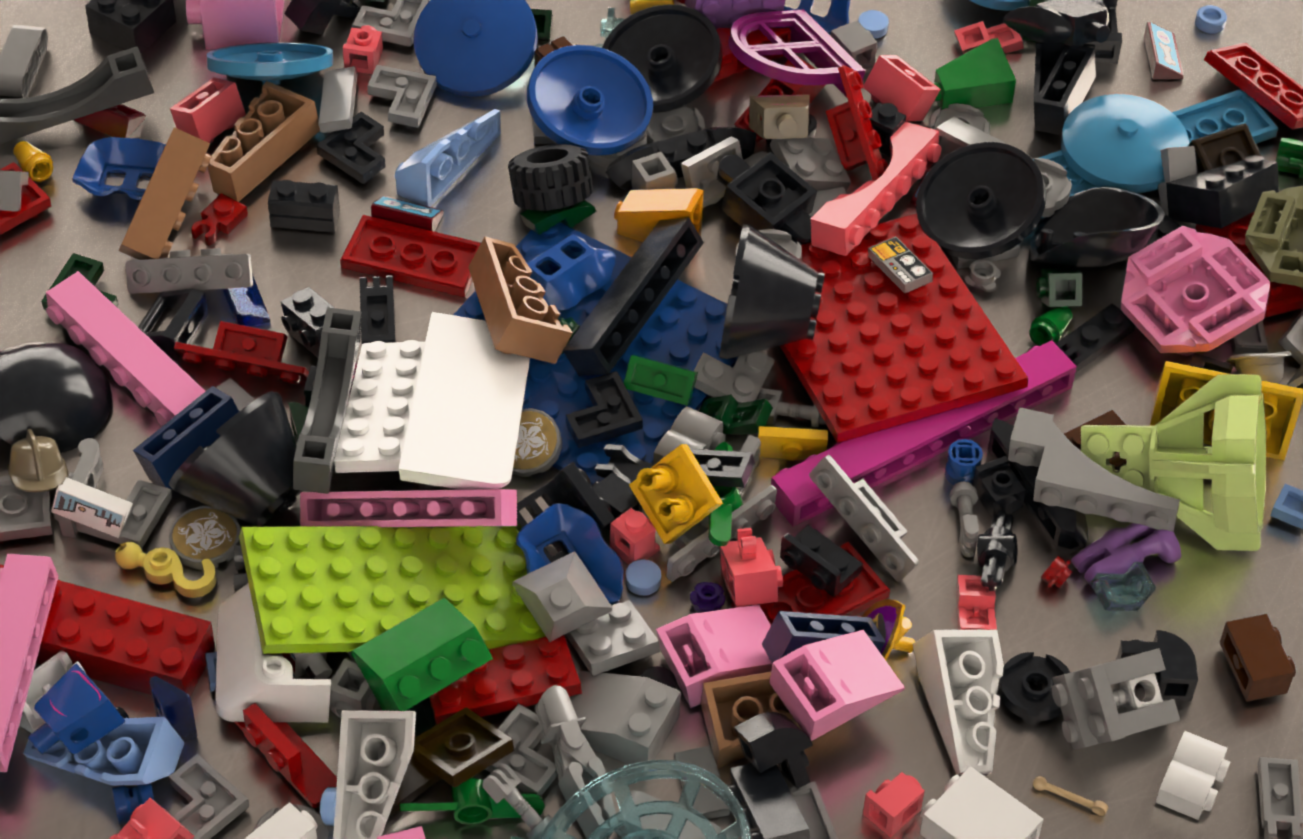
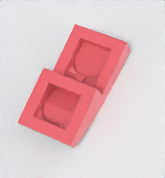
M981 21L954 30L955 37L963 54L995 38H998L1004 54L1024 49L1020 34L1005 23L986 29L984 22Z
M957 575L958 630H997L994 610L995 591H989L988 587L982 586V576Z

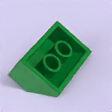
M445 598L440 599L350 651L383 711H406L493 659L476 626Z

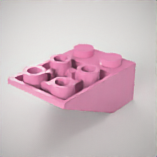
M760 605L689 614L656 629L661 653L674 674L690 708L701 704L703 683L770 672L772 670V663L762 646V642L771 625Z
M864 630L800 647L773 662L769 681L795 721L811 741L905 689Z

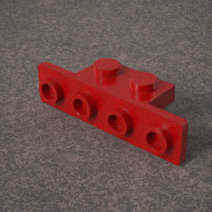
M843 65L838 67V71L848 102L825 112L844 169L850 171L868 163L872 180H877L883 175L889 165L885 159H882L879 150L882 142L870 121V118L873 116L871 107L862 96V78L856 70L854 71V69Z
M220 321L213 349L175 342L174 349L182 356L183 361L195 365H201L202 361L213 362L216 368L234 371L235 367L247 369L248 374L261 378H266L267 373L278 375L281 381L291 384H299L300 380L307 381L309 374L305 367L281 363L288 338L285 333Z
M256 703L243 710L244 722H235V724L243 731L248 742L265 755L270 766L276 772L279 771L312 808L319 807L324 790L328 787H337V776L287 722H273Z

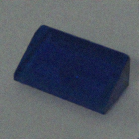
M253 274L252 287L223 289L235 323L249 327L271 322Z
M157 676L151 677L149 683L156 717H165L184 743L197 737V730L189 694Z

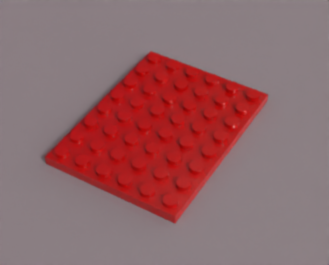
M917 213L877 224L875 228H872L863 237L861 243L856 245L846 256L814 247L811 243L801 245L802 261L816 271L825 273L822 292L817 293L821 294L817 319L810 318L811 320H816L813 340L805 339L781 345L780 347L837 443L1028 388V376L938 243L929 238L923 231ZM896 236L933 273V282L904 293L868 257V248Z

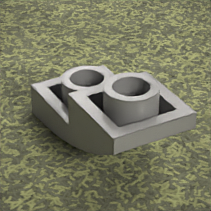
M1194 146L1172 147L1160 150L1165 182L1158 184L1161 208L1165 213L1164 216L1168 215L1166 183L1197 174Z

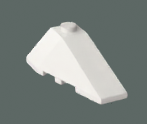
M933 630L913 643L919 681L953 768L957 775H962L970 766L981 774H990L993 771L997 733L994 728L995 710L1000 705V696L997 695L999 678L1003 676L1004 667L997 630Z
M342 710L333 839H377V837L382 836L414 751L415 711Z

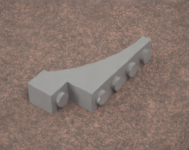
M1019 407L1010 438L1008 461L1024 466L1039 467L1035 481L1033 501L1041 502L1048 506H1059L1077 510L1084 514L1109 517L1120 522L1141 524L1157 530L1174 531L1180 499L1149 491L1110 473L1088 458L1070 442L1053 422V414Z

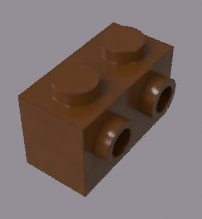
M1267 614L1226 622L1220 639L1222 650L1246 702L1288 693L1292 679L1296 674L1293 659L1286 655L1281 645L1280 632L1277 627L1272 626Z

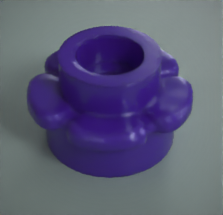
M711 582L698 583L694 587V591L690 593V601L698 613L720 610L726 598L723 595V588L719 584Z

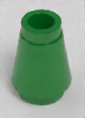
M1067 306L1056 307L1035 318L1029 330L1031 340L1038 346L1051 340L1055 344L1059 342L1073 318L1072 311Z

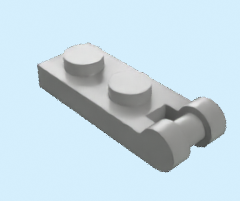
M87 438L78 445L80 459L74 473L70 472L68 478L96 489L103 471V462L100 457L99 443L95 439ZM55 514V520L59 521L62 536L76 538L78 531H76L75 521Z

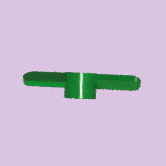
M727 442L720 443L714 449L718 451H733L732 446ZM713 486L723 504L709 514L708 537L714 545L726 546L731 538L732 512L741 507L743 501L738 487Z
M470 778L459 786L452 787V803L400 804V812L453 811L454 819L466 825L480 824L489 818H521V815H518L505 798L496 803L483 788V780L477 778ZM521 794L539 815L543 813L545 804L540 795Z

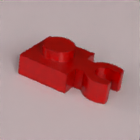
M221 193L201 212L202 220L192 225V237L196 239L199 235L206 233V245L214 244L220 231L228 235L248 216L247 206Z

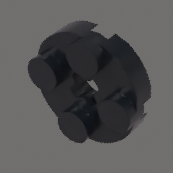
M1034 652L1021 653L1011 658L1004 665L1003 676L999 680L998 693L1004 705L1012 713L1021 717L1025 723L1036 725L1041 721L1051 720L1062 714L1061 707L1056 705L1052 696V686L1054 685L1052 677L1070 673V671L1063 662L1054 656L1046 654V658L1034 656ZM1029 682L1035 685L1043 684L1042 691L1031 690Z

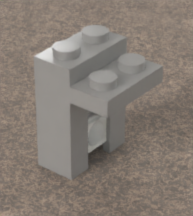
M1160 648L1052 677L1054 682L1052 696L1056 705L1061 707L1064 717L1062 722L1063 734L1066 741L1071 743L1072 749L1112 742L1125 738L1127 735L1180 721L1175 700L1163 701L1156 679V672L1166 670ZM1119 683L1120 690L1114 689V692H1112L1110 685ZM1137 683L1141 684L1145 690V698L1142 702L1136 698L1134 693ZM1119 706L1126 707V711L1118 713L1117 709Z

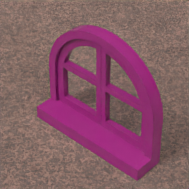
M804 9L748 14L737 19L731 28L728 42L734 56L747 67L767 77L801 85L834 84L846 98L838 67L845 65L854 69V71L856 70L863 81L866 70ZM789 26L791 42L784 43L770 28ZM759 29L773 44L749 45L746 36L750 32ZM795 53H803L818 69H809ZM783 54L796 68L775 63L763 56Z

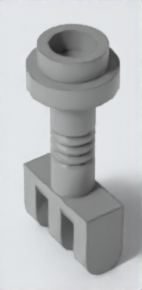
M772 389L760 390L757 400L766 398L773 407L766 424L775 425L777 416L782 415L811 420L812 427L820 428L821 425L827 426L815 404L814 406L782 402V391Z
M963 481L953 486L950 491V501L953 506L959 509L961 553L965 557H973L976 551L979 525L977 515H973L972 506L977 502L978 495L976 488L971 483Z
M500 764L483 780V788L496 803L505 798L518 815H521V818L530 827V830L526 833L529 839H545L556 829L551 823L553 819L549 814L543 819L515 788L521 780L508 765Z

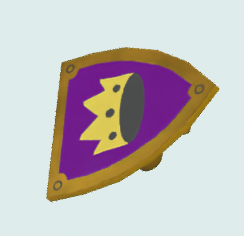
M884 599L874 603L861 616L871 617L884 638L885 644L880 654L885 661L892 649L911 653L914 650L913 643H915L914 639L903 637L912 627L911 621L903 617L906 605L891 599Z

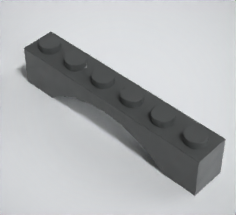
M138 46L107 56L88 75L57 91L36 97L0 99V144L153 94V86Z
M327 307L311 401L305 424L299 434L293 461L294 490L329 494L335 467L334 458L345 418L361 340L362 311Z

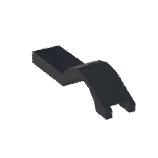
M606 444L604 451L607 456L611 457L608 465L597 464L595 471L598 476L606 478L613 472L630 484L637 479L636 477L640 470L651 468L654 464L635 457L624 445ZM690 449L712 486L745 488L755 464L752 452Z

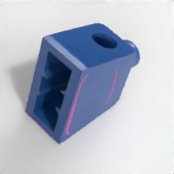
M76 663L35 704V711L45 723L28 736V739L41 754H44L58 741H61L71 754H77L122 725L125 720L104 693Z

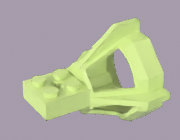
M1218 374L1155 426H1081V452L1110 473L1134 485L1158 494L1180 499L1177 517L1216 550L1257 551L1260 549L1266 493V419L1260 375ZM1215 409L1212 446H1204V413ZM1115 452H1120V458L1127 461L1125 465L1120 467V471L1115 470L1114 465L1109 462V458L1114 457ZM1204 479H1212L1214 514L1203 509Z

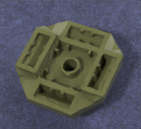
M1303 186L1287 188L1277 193L1274 190L1262 192L1245 235V245L1270 282L1300 286L1302 289Z

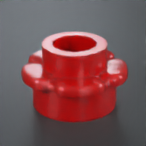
M1057 556L1040 577L1048 584V588H1051L1053 584L1060 588L1073 573L1067 568L1071 561L1068 560L1066 562Z

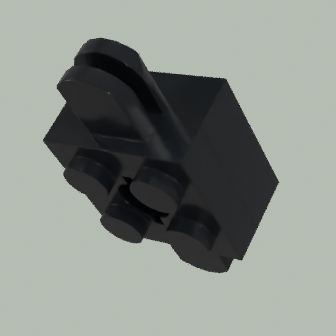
M771 152L752 167L738 155L733 154L723 157L717 173V180L726 187L721 210L741 227H743V224L751 225L758 231L764 229L781 230L790 234L791 240L796 244L797 242L800 245L811 243L812 217L809 214L813 210L817 190Z

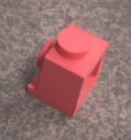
M364 25L361 28H351L347 42L343 45L344 68L355 66L358 73L373 74L383 51L382 31H377L369 25ZM356 54L367 56V60L355 59Z
M630 508L610 523V547L628 565L636 560H648L660 551V546L655 542L656 529L642 512Z
M901 772L892 781L889 779L885 780L875 793L872 790L866 793L863 815L891 838L921 811L925 790L922 789L920 783L914 777Z

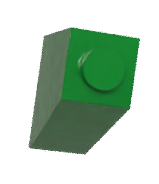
M998 38L991 39L936 69L933 84L941 90L935 101H937L939 108L942 107L941 110L948 108L950 104L956 103L970 105L974 108L1013 103L1016 78Z

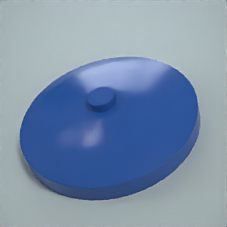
M430 0L422 10L414 31L415 53L424 73L436 76L437 86L441 89L466 97L486 96L501 91L513 84L529 67L535 55L538 42L536 21L531 8L525 0Z
M572 45L552 51L538 62L531 74L527 87L528 108L534 122L541 131L557 144L573 145L586 149L588 155H611L630 148L645 133L653 112L651 90L639 70L622 56L596 46Z

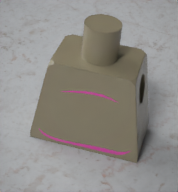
M810 95L750 96L749 127L763 139L807 138L809 133Z

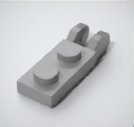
M1260 757L1257 767L1262 828L1265 829L1264 839H1278L1277 830H1288V839H1301L1303 817L1298 760Z

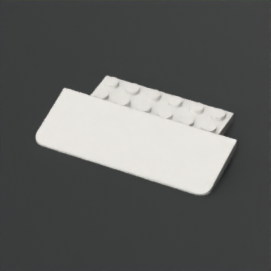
M436 312L431 313L426 342L408 340L397 343H384L382 341H374L362 344L334 458L336 473L399 471L400 480L458 490L499 489L508 485L512 479L530 358L512 353L505 354L496 350L485 320Z

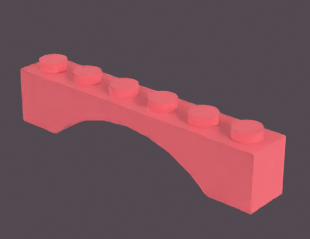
M904 122L890 137V164L883 175L857 193L826 202L811 218V245L844 256L856 245H859L863 237L872 228L877 226L879 220L887 212H890L897 201L908 193L909 189L918 179L924 176L933 163L939 160L942 147L939 144V131Z

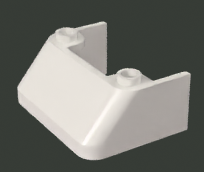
M247 583L225 599L218 607L215 702L217 714L227 721L244 722L243 710L256 703L273 722L328 723L331 679H293V668L286 658L278 655H262L249 583Z

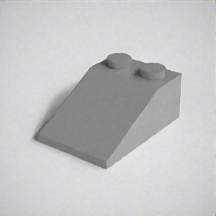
M580 671L578 677L581 682L582 694L570 696L569 698L577 718L585 717L586 719L580 729L591 748L648 772L679 718L681 691L648 677L600 673L592 676L589 671Z

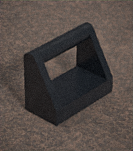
M196 289L161 292L138 325V328L172 360L178 361L181 356L174 349L175 342L189 344L208 316L205 292ZM167 307L178 310L165 331L151 332Z

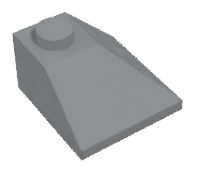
M575 551L513 581L512 584L549 642L611 612L613 609Z

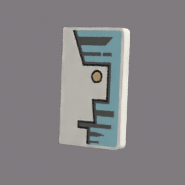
M66 477L63 485L60 484L56 490L51 512L119 538L130 515L133 503Z

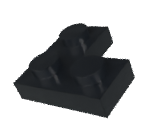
M359 112L353 117L351 129L334 131L318 143L317 154L364 184L386 167L385 158L369 148L384 136V126L363 112Z
M617 371L585 380V390L593 407L566 414V425L578 448L643 429V419Z

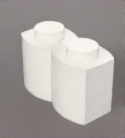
M1185 731L1165 774L1156 803L1199 820L1203 810L1210 812L1218 794L1217 790L1212 789L1216 780L1223 783L1231 763L1224 759L1228 748Z

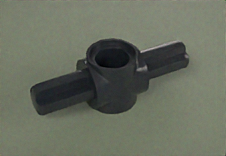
M999 510L998 514L993 516L991 528L986 530L984 534H979L977 541L978 564L983 568L981 584L988 587L989 591H995L998 586H1001L1004 572L1017 564V537L1012 532L1014 518L1011 514H1006L1005 510Z

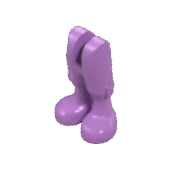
M1131 523L1125 528H1114L1105 532L1101 538L1078 552L1071 559V562L1080 573H1085V580L1092 588H1095L1138 569L1143 564L1144 558L1152 554H1157L1166 563H1175L1181 559V548L1174 532L1163 529L1157 530L1149 526ZM1139 537H1143V538H1144V539L1141 540L1140 542H1138V543H1133V544L1130 545V543H1131L1133 540H1135V539H1137V538H1139Z

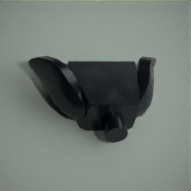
M1050 0L1037 3L1036 6L1014 9L1005 14L1003 18L1004 23L1014 31L1031 40L1045 44L1060 42L1068 46H1078L1094 41L1103 43L1110 34V29L1107 26L1109 22L1108 9L1103 0Z

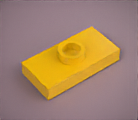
M759 426L758 438L761 441L760 458L794 461L805 460L813 454L818 455L827 450L828 430Z

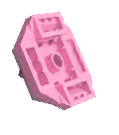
M1181 226L1128 257L1121 298V311L1160 353H1177L1188 357L1197 352L1211 351L1264 320L1270 292V281L1230 239L1213 234L1198 233L1196 229Z

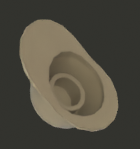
M28 429L26 438L12 445L10 464H8L7 469L11 481L16 488L27 492H45L57 488L60 484H63L66 477L68 478L65 460L61 456L54 439L45 436H35L32 429Z

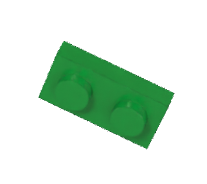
M631 355L624 385L626 389L689 406L698 372L645 357Z

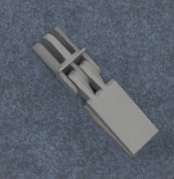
M553 685L543 693L535 707L544 730L541 744L551 743L559 777V788L586 838L609 839L619 823L602 760L595 755L586 737L581 732L580 728L586 720L585 717L577 718L567 691L561 686Z

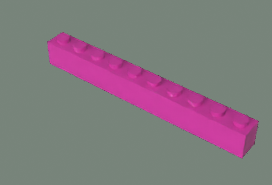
M1052 340L1041 346H1034L1026 353L1015 358L1028 376V388L836 443L832 448L818 455L813 454L789 469L780 470L771 478V485L777 489L775 505L792 527L834 507L809 477V473L823 457L830 455L853 483L863 478L870 488H873L949 450L953 442L961 439L969 440L991 429L995 418L1007 421L1017 416L1019 407L1031 409L1071 389L1077 366Z

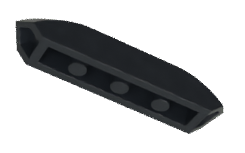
M713 127L645 144L619 156L607 167L605 173L619 188L626 191L633 190L632 161L662 152L675 170L677 178L684 177L681 167L682 162L731 136L739 140L743 160L747 159L754 153L756 133L742 128Z
M995 418L991 427L988 451L994 460L1003 456L1008 458L1010 438L1014 428L1013 425ZM1009 461L1008 465L1026 489L1025 505L1055 549L1070 554L1085 548L1088 539V525L1085 514L1077 510L1059 506H1048L1044 503L1033 501L1035 481L1039 467L1024 466Z

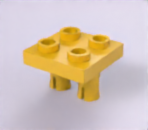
M680 444L651 468L640 470L636 477L637 479L629 484V487L664 544L674 542L723 504L687 444Z

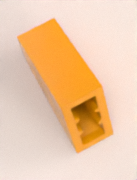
M698 188L630 190L624 202L619 201L615 209L614 219L617 220V234L644 242L660 220L689 217L701 237L704 190Z

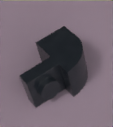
M291 0L284 14L301 31L323 35L333 15L355 19L360 8L352 0Z
M1156 630L1153 642L1139 639L1131 641L1121 640L1116 660L1160 648L1166 670L1156 672L1155 675L1162 699L1192 701L1198 682L1197 664L1193 650L1183 639L1170 632Z
M765 712L734 726L745 758L760 773L778 764L781 773L797 789L810 783L806 771L809 761L803 750L813 746L810 738L790 718L777 712Z

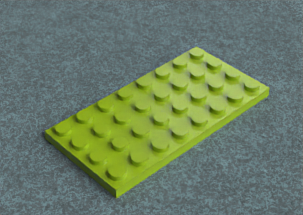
M515 526L241 527L239 539L263 654L350 652L442 598L447 599L476 626L488 649L536 640L546 636L512 585L513 581L527 575L526 559L523 550L517 545L516 537L519 532Z

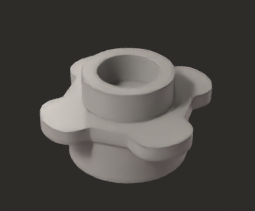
M981 259L971 263L969 266L970 273L965 276L964 283L969 287L974 286L986 292L994 291L996 288L995 281L1001 276V271L989 260Z

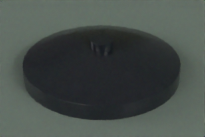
M658 5L630 15L612 30L602 48L628 60L643 75L649 85L653 98L652 113L680 108L702 95L717 77L723 57L722 44L713 23L699 11L681 5Z
M998 142L975 143L949 153L930 169L923 179L917 194V217L923 231L929 238L938 243L944 253L963 259L989 258L1011 250L1032 233L1045 209L1046 187L1037 164L1022 150Z

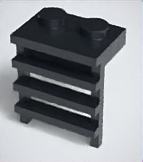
M571 462L561 469L551 481L517 503V526L515 527L520 532L528 524L519 512L523 508L527 509L533 519L543 512L535 501L539 497H542L548 506L562 503L586 512L598 523L601 532L615 518L612 515L608 502L604 498L599 497L591 487L588 475L582 469L577 468L574 462ZM560 541L552 543L558 551L553 557L544 548V553L550 562L569 554Z

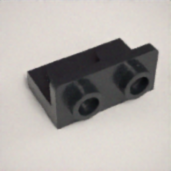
M809 524L795 537L786 533L781 539L780 558L789 568L799 571L810 579L816 588L825 590L833 597L862 573L863 563Z

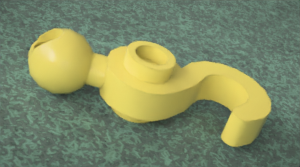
M125 542L117 548L115 553V560L123 569L132 570L138 566L143 567L145 576L150 582L163 585L173 581L175 589L185 597H203L210 593L216 585L215 566L208 558L203 559L201 562L204 573L202 578L191 581L184 577L183 567L178 555L169 548H155L146 554L143 553L138 544Z

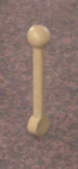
M1038 776L1033 780V787L1038 791H1050L1091 808L1099 816H1105L1107 813L1108 805L1103 801L1097 800L1093 802L1047 783L1046 778Z

